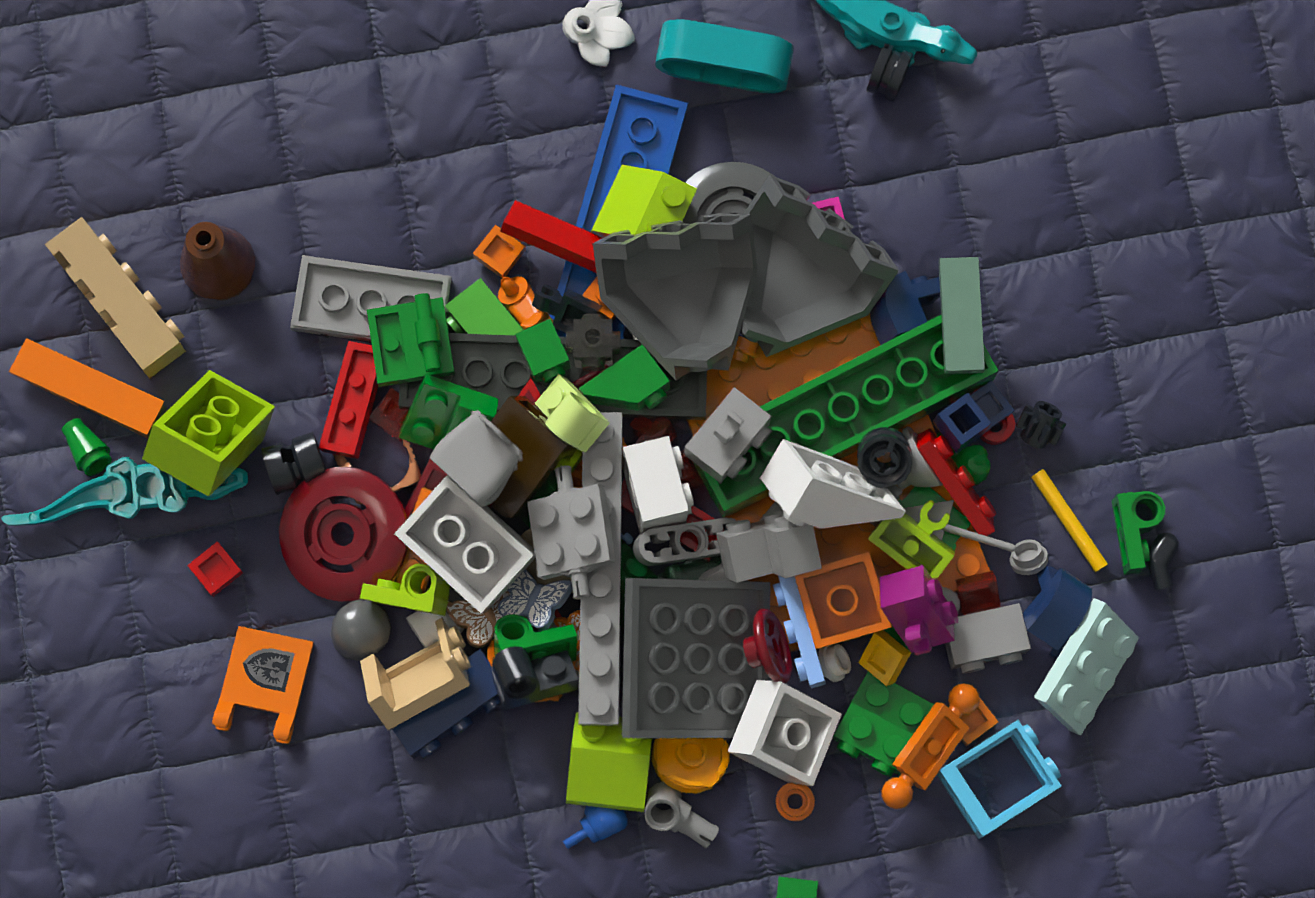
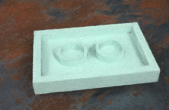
M1093 598L1085 617L1069 638L1034 698L1069 731L1081 736L1086 726L1093 720L1095 712L1105 694L1112 688L1115 678L1126 659L1133 653L1139 637L1105 602Z

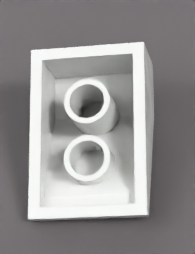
M784 439L760 477L770 491L769 497L784 510L783 516L798 526H804L806 523L821 529L902 518L906 512L888 488H878L867 483L864 476L860 474L858 466Z

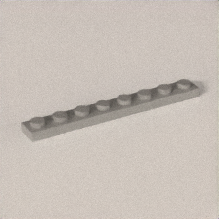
M600 412L610 423L586 453L583 452L582 488L595 484L605 486L616 563L599 566L586 574L590 597L580 599L579 725L619 726L622 413Z

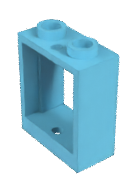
M1016 720L944 766L937 773L938 778L978 839L1061 787L1057 780L1061 777L1057 766L1049 757L1046 759L1042 757L1036 748L1040 744L1036 734L1028 724L1022 726L1019 720ZM1011 737L1042 787L990 820L959 772V769Z

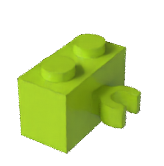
M929 500L921 509V520L919 523L906 513L902 518L881 520L871 532L868 540L906 569L924 565L932 579L939 577L953 559L955 550L932 533L934 530H940L948 524L950 514L946 512L941 520L932 521L928 517V511L933 507L934 502Z

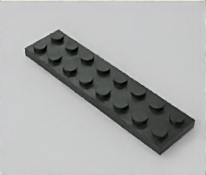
M449 333L455 375L437 378L498 398L497 412L509 396H518L530 377L535 384L517 344L515 335ZM559 337L569 358L571 368L565 371L566 375L564 377L572 383L604 364L610 367L642 344L639 340ZM650 353L670 381V389L666 392L668 397L662 403L652 409L645 406L639 411L592 404L599 412L622 413L623 417L706 420L707 371H690L678 380H675ZM423 380L400 383V409H410ZM543 380L535 385L542 395L550 384H545Z

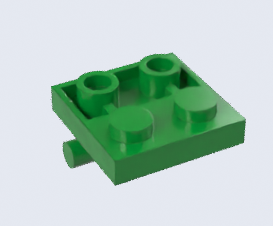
M421 293L414 296L415 302L367 309L379 387L423 380L426 374L434 377L455 375L443 297L430 299V294Z

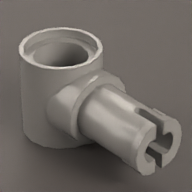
M664 782L657 783L650 788L646 800L645 819L651 828L658 831H679L702 845L703 848H707L710 845L709 840L713 841L719 830L718 826L713 825L691 811V805L682 800V795L679 791L667 786ZM658 803H666L669 804L672 808L668 810L658 809L655 805Z

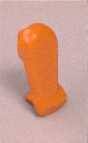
M519 276L512 278L503 277L501 279V287L498 291L499 301L521 324L520 326L523 330L548 319H551L553 323L552 318L547 312L540 311L531 305L535 294L527 280Z

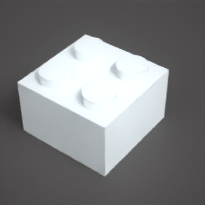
M669 436L623 447L622 468L639 533L642 534L652 528L686 524L688 514H692L691 506H693V499L689 484H681V469L684 467L679 447L671 446Z
M756 680L728 752L788 783L813 786L841 713L782 682Z

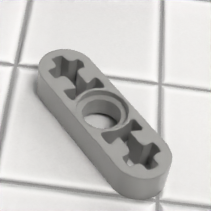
M719 518L652 528L643 532L635 539L633 552L636 559L646 566L721 556L718 541L715 540L708 543V536H713L723 531V528L724 531L727 530L726 525L736 520L733 518ZM683 532H691L697 537L698 547L695 552H687L681 547L680 536ZM651 538L653 544L669 541L670 547L656 552L654 557L652 551L645 550L644 545L650 542Z

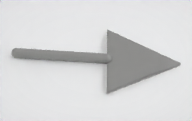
M954 500L934 503L933 507L928 511V517L932 521L941 520L946 512L950 514ZM923 505L904 508L905 513L919 523ZM949 524L940 530L932 532L940 540H942L944 532H949L1010 552L1016 551L1014 544Z

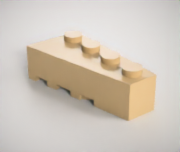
M81 217L45 244L149 379L186 352L179 342L184 338L182 332L171 319L164 323L157 312L162 307L149 291H146L144 294L139 291L135 283L140 279L126 262L122 265L118 264L112 256L117 250L104 233L97 237L83 217Z

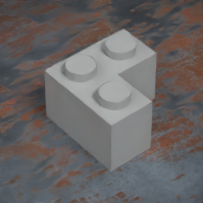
M784 510L766 513L763 515L764 520L751 524L749 520H739L727 524V530L716 533L725 577L739 583L772 573L783 578H789L822 569L813 526L806 523L804 526L791 523L783 516Z

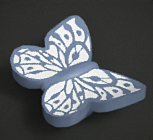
M525 569L507 589L510 595L499 602V614L502 616L510 614L528 617L530 624L539 631L547 630L554 622L556 609L562 607L573 590L572 582L570 580H562L544 586L543 584H537L534 577Z

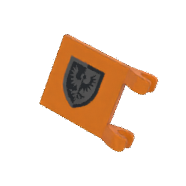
M238 626L220 699L212 720L215 728L222 731L230 730L235 705L277 713L279 716L275 724L273 736L277 742L289 744L293 735L295 718L314 642Z

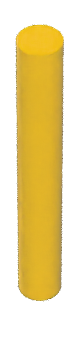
M1042 469L1031 477L1095 573L1107 566L1108 563L1045 470Z

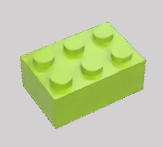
M209 370L153 424L142 459L209 497L264 440L275 406Z

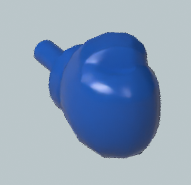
M586 806V816L580 819L583 829L563 842L567 849L587 837L595 844L599 840L623 831L628 825L627 814L625 810Z

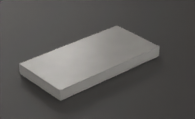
M302 255L290 328L291 331L319 335L326 334L333 337L371 342L367 309L415 302L414 296L421 293L430 294V299L443 297L445 306L449 302L452 276Z

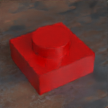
M218 541L187 565L213 597L243 574L242 570Z

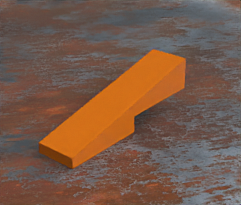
M27 338L9 370L10 374L69 403L86 408L145 438H148L153 424L164 407L163 400Z

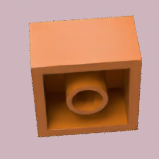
M870 552L821 565L822 569L795 576L816 649L891 628L890 621L880 608V586Z

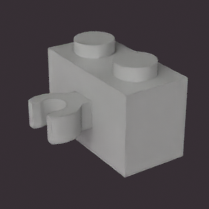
M734 387L685 446L684 455L719 483H722L727 476L734 479L745 466L747 460L743 456L751 446L758 449L772 432L767 428L770 425L771 415Z

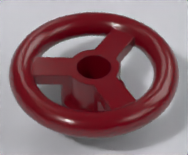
M760 609L754 616V636L743 640L745 657L752 668L763 666L772 681L785 684L790 680L792 674V656L789 642L777 616L769 609ZM765 621L769 625L768 634H765Z

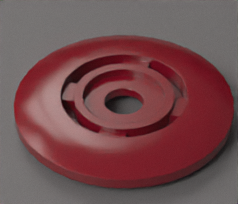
M353 467L325 469V473L307 483L303 481L298 485L284 506L280 519L279 540L286 565L301 585L320 597L334 601L359 600L363 583L377 586L378 579L392 581L399 572L405 560L408 546L395 533L407 520L405 510L396 493L378 476ZM346 496L361 502L366 508L362 511V509L352 504H335V497ZM341 522L349 524L354 532L352 542L346 546L339 545L333 538V530ZM324 559L335 565L351 564L354 571L341 572L329 569L322 564V560Z

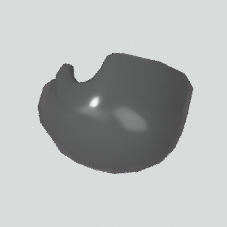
M359 599L348 603L337 612L332 621L330 636L335 650L344 658L361 661L383 650L386 643H388L392 626L388 613L378 603Z

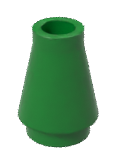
M80 418L72 419L62 427L61 431L66 437L79 471H84L87 476H93L102 472L112 462L110 448Z

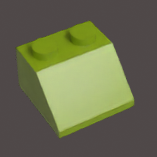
M621 165L590 232L603 238L613 232L629 230L631 234L637 235L642 232H650L652 225L679 220L683 221L697 188L662 171Z
M576 712L566 804L644 812L652 738H623L622 717H619V726L579 725V712Z

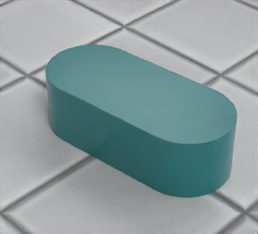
M675 19L662 24L655 66L661 72L680 79L760 93H779L787 89L794 47L787 40L770 34L692 20Z

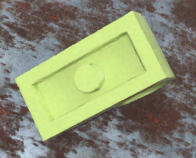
M560 374L555 377L535 402V405L548 417L545 422L546 426L560 439L585 453L610 423L566 377Z

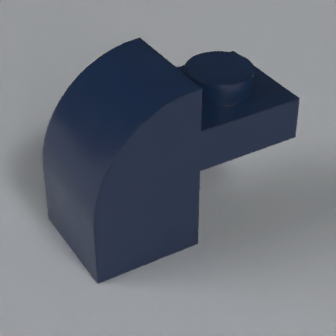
M906 271L894 277L870 312L871 324L880 345L927 322L922 307L933 304L940 298L939 277L928 280L927 276H920L910 281Z
M991 380L973 394H965L938 413L933 420V424L952 449L958 453L979 440L982 435L1012 415L1015 410Z
M1047 564L1044 569L1037 573L1042 591L1022 614L1027 631L1058 651L1085 617L1092 599V588L1074 577L1064 568H1059L1057 571Z

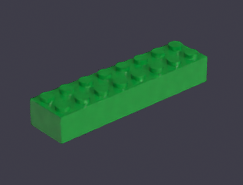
M939 315L760 406V408L771 415L770 425L767 428L772 432L758 449L751 446L743 456L747 460L745 466L734 479L727 476L722 483H719L694 462L693 464L721 517L726 518L769 496L770 491L760 477L783 439L840 460L858 451V445L863 436L871 430L880 427L899 430L960 399L965 394L983 387L991 380L993 382L998 369L984 346L985 370L983 373L944 374L942 318Z

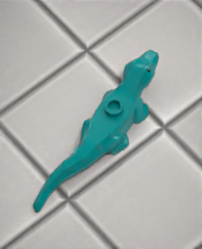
M815 0L826 13L841 24L845 37L856 49H866L871 44L882 48L885 43L894 46L895 51L902 53L906 50L913 53L909 67L915 62L914 55L916 51L925 52L929 57L938 61L967 65L973 64L978 54L975 48L968 44L954 28L947 25L932 27L925 15L909 12L904 8L886 2V0Z
M121 457L106 467L103 476L80 484L52 504L29 513L4 515L1 517V520L9 526L45 524L63 519L79 511L93 508H105L110 513L127 519H133L140 509L159 507L161 510L170 513H178L186 507L189 497L196 496L206 500H216L246 486L248 483V473L241 468H236L208 497L151 464L137 465L129 457Z

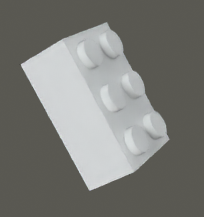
M446 476L395 533L403 543L480 613L488 611L535 559L534 548L487 505L482 507L449 476Z

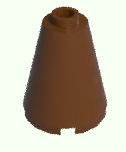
M211 222L195 224L187 232L180 259L181 274L185 283L196 295L203 298L222 301L240 295L250 285L255 268V255L250 243L243 235L230 228Z

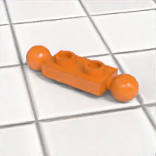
M958 684L953 687L948 697L949 707L936 702L899 753L892 765L901 775L889 779L882 787V799L887 806L893 809H902L909 805L913 798V784L919 789L926 790L970 727L960 718L962 715L974 712L980 702L979 693L972 685Z

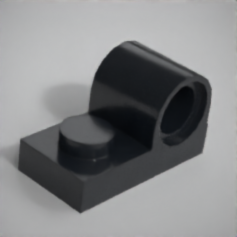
M514 646L501 650L493 658V683L504 711L579 689V678L567 650L530 661L526 649Z

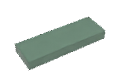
M978 257L940 258L938 263L944 374L983 373L985 363Z

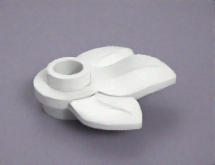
M590 0L585 8H574L563 19L562 26L566 37L571 42L578 44L581 56L590 64L606 67L609 62V50L624 48L635 40L631 27L622 18L617 17L622 7L620 0ZM576 21H584L587 24V29L579 28Z

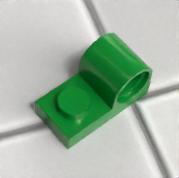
M1149 491L1120 493L1111 501L1124 575L1138 574L1146 567L1145 562H1149L1150 558L1149 547L1146 539L1141 540L1140 534L1154 529L1163 520L1165 515L1163 500L1159 495ZM1144 504L1148 506L1153 513L1152 520L1144 521L1140 519L1135 512L1136 505Z
M516 614L505 615L496 622L494 627V657L501 650L517 646L526 649L530 661L567 650L573 662L576 661L578 635L573 624L558 628L552 627L545 631L534 633L530 622L525 617Z

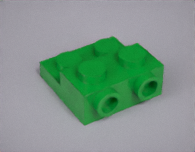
M426 374L400 428L399 438L435 449L446 435L471 416L472 411L478 410L491 422L497 414L498 398Z
M868 671L832 739L838 742L836 748L844 754L855 759L861 754L873 761L871 767L879 773L888 777H892L893 773L900 776L901 773L892 763L934 704L895 683L886 686Z

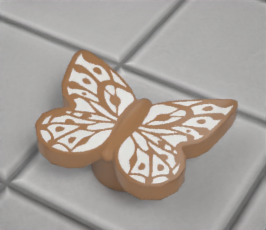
M506 590L495 604L484 613H480L466 600H458L454 603L448 602L446 612L457 626L467 629V641L471 646L484 648L494 637L496 622L503 617L499 614L498 604L503 598L509 596L510 593Z

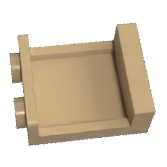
M443 618L435 621L439 641L385 670L374 654L360 661L368 703L387 730L470 685L466 669L470 668L471 665L462 649L466 647L464 639L455 626L449 628Z

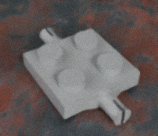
M561 466V468L557 467L554 469L558 491L548 497L527 502L538 578L544 580L562 575L571 577L573 598L584 599V597H590L586 574L599 566L616 563L605 486L595 484L580 489L574 488L571 466Z

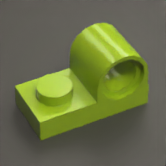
M415 564L405 571L401 583L378 579L377 586L363 583L360 599L445 616L450 585L430 566ZM429 575L431 586L427 592L422 593V580Z

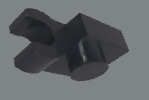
M546 284L543 285L541 292H536L531 304L534 308L555 316L553 321L554 327L575 338L591 337L602 309V305L570 289L562 297L556 288Z

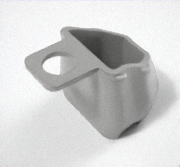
M477 410L472 411L471 416L438 443L430 458L472 499L483 507L491 504L499 497L512 472L517 470L518 461L523 460V453Z

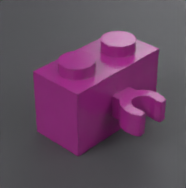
M924 565L880 577V608L911 652L919 655L930 652L933 646L955 641L954 624L958 623L957 609L952 601L946 600L939 580L937 578L932 579Z

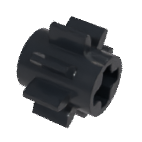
M1038 401L1034 408L1026 404L1016 427L1022 429L1020 437L1025 443L1032 447L1043 449L1048 442L1054 446L1057 445L1066 423L1060 421L1062 412L1056 406L1045 401Z

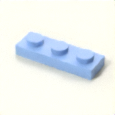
M778 575L780 583L773 584L779 607L787 605L791 620L784 621V626L789 643L797 642L801 657L794 660L800 681L808 680L811 689L826 685L795 576L783 578Z

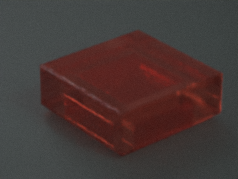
M993 571L955 580L962 616L1001 607L997 580Z

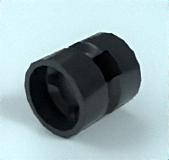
M313 432L293 438L291 445L288 446L283 442H279L261 449L276 495L295 490L299 482L305 481L307 483L325 473V463Z

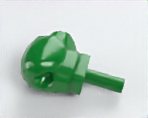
M938 432L936 435H937V437H939V436H941L942 434H941L940 432ZM972 445L958 453L953 450L954 455L951 458L958 468L962 465L966 467L975 482L974 486L981 484L987 479L991 462L987 457V450L983 446Z

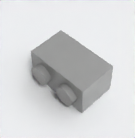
M1020 603L958 616V623L954 624L955 641L945 643L951 670L961 668L962 674L985 669L984 663L999 660L1000 666L1020 662L1023 660L1021 654H1026L1031 649Z

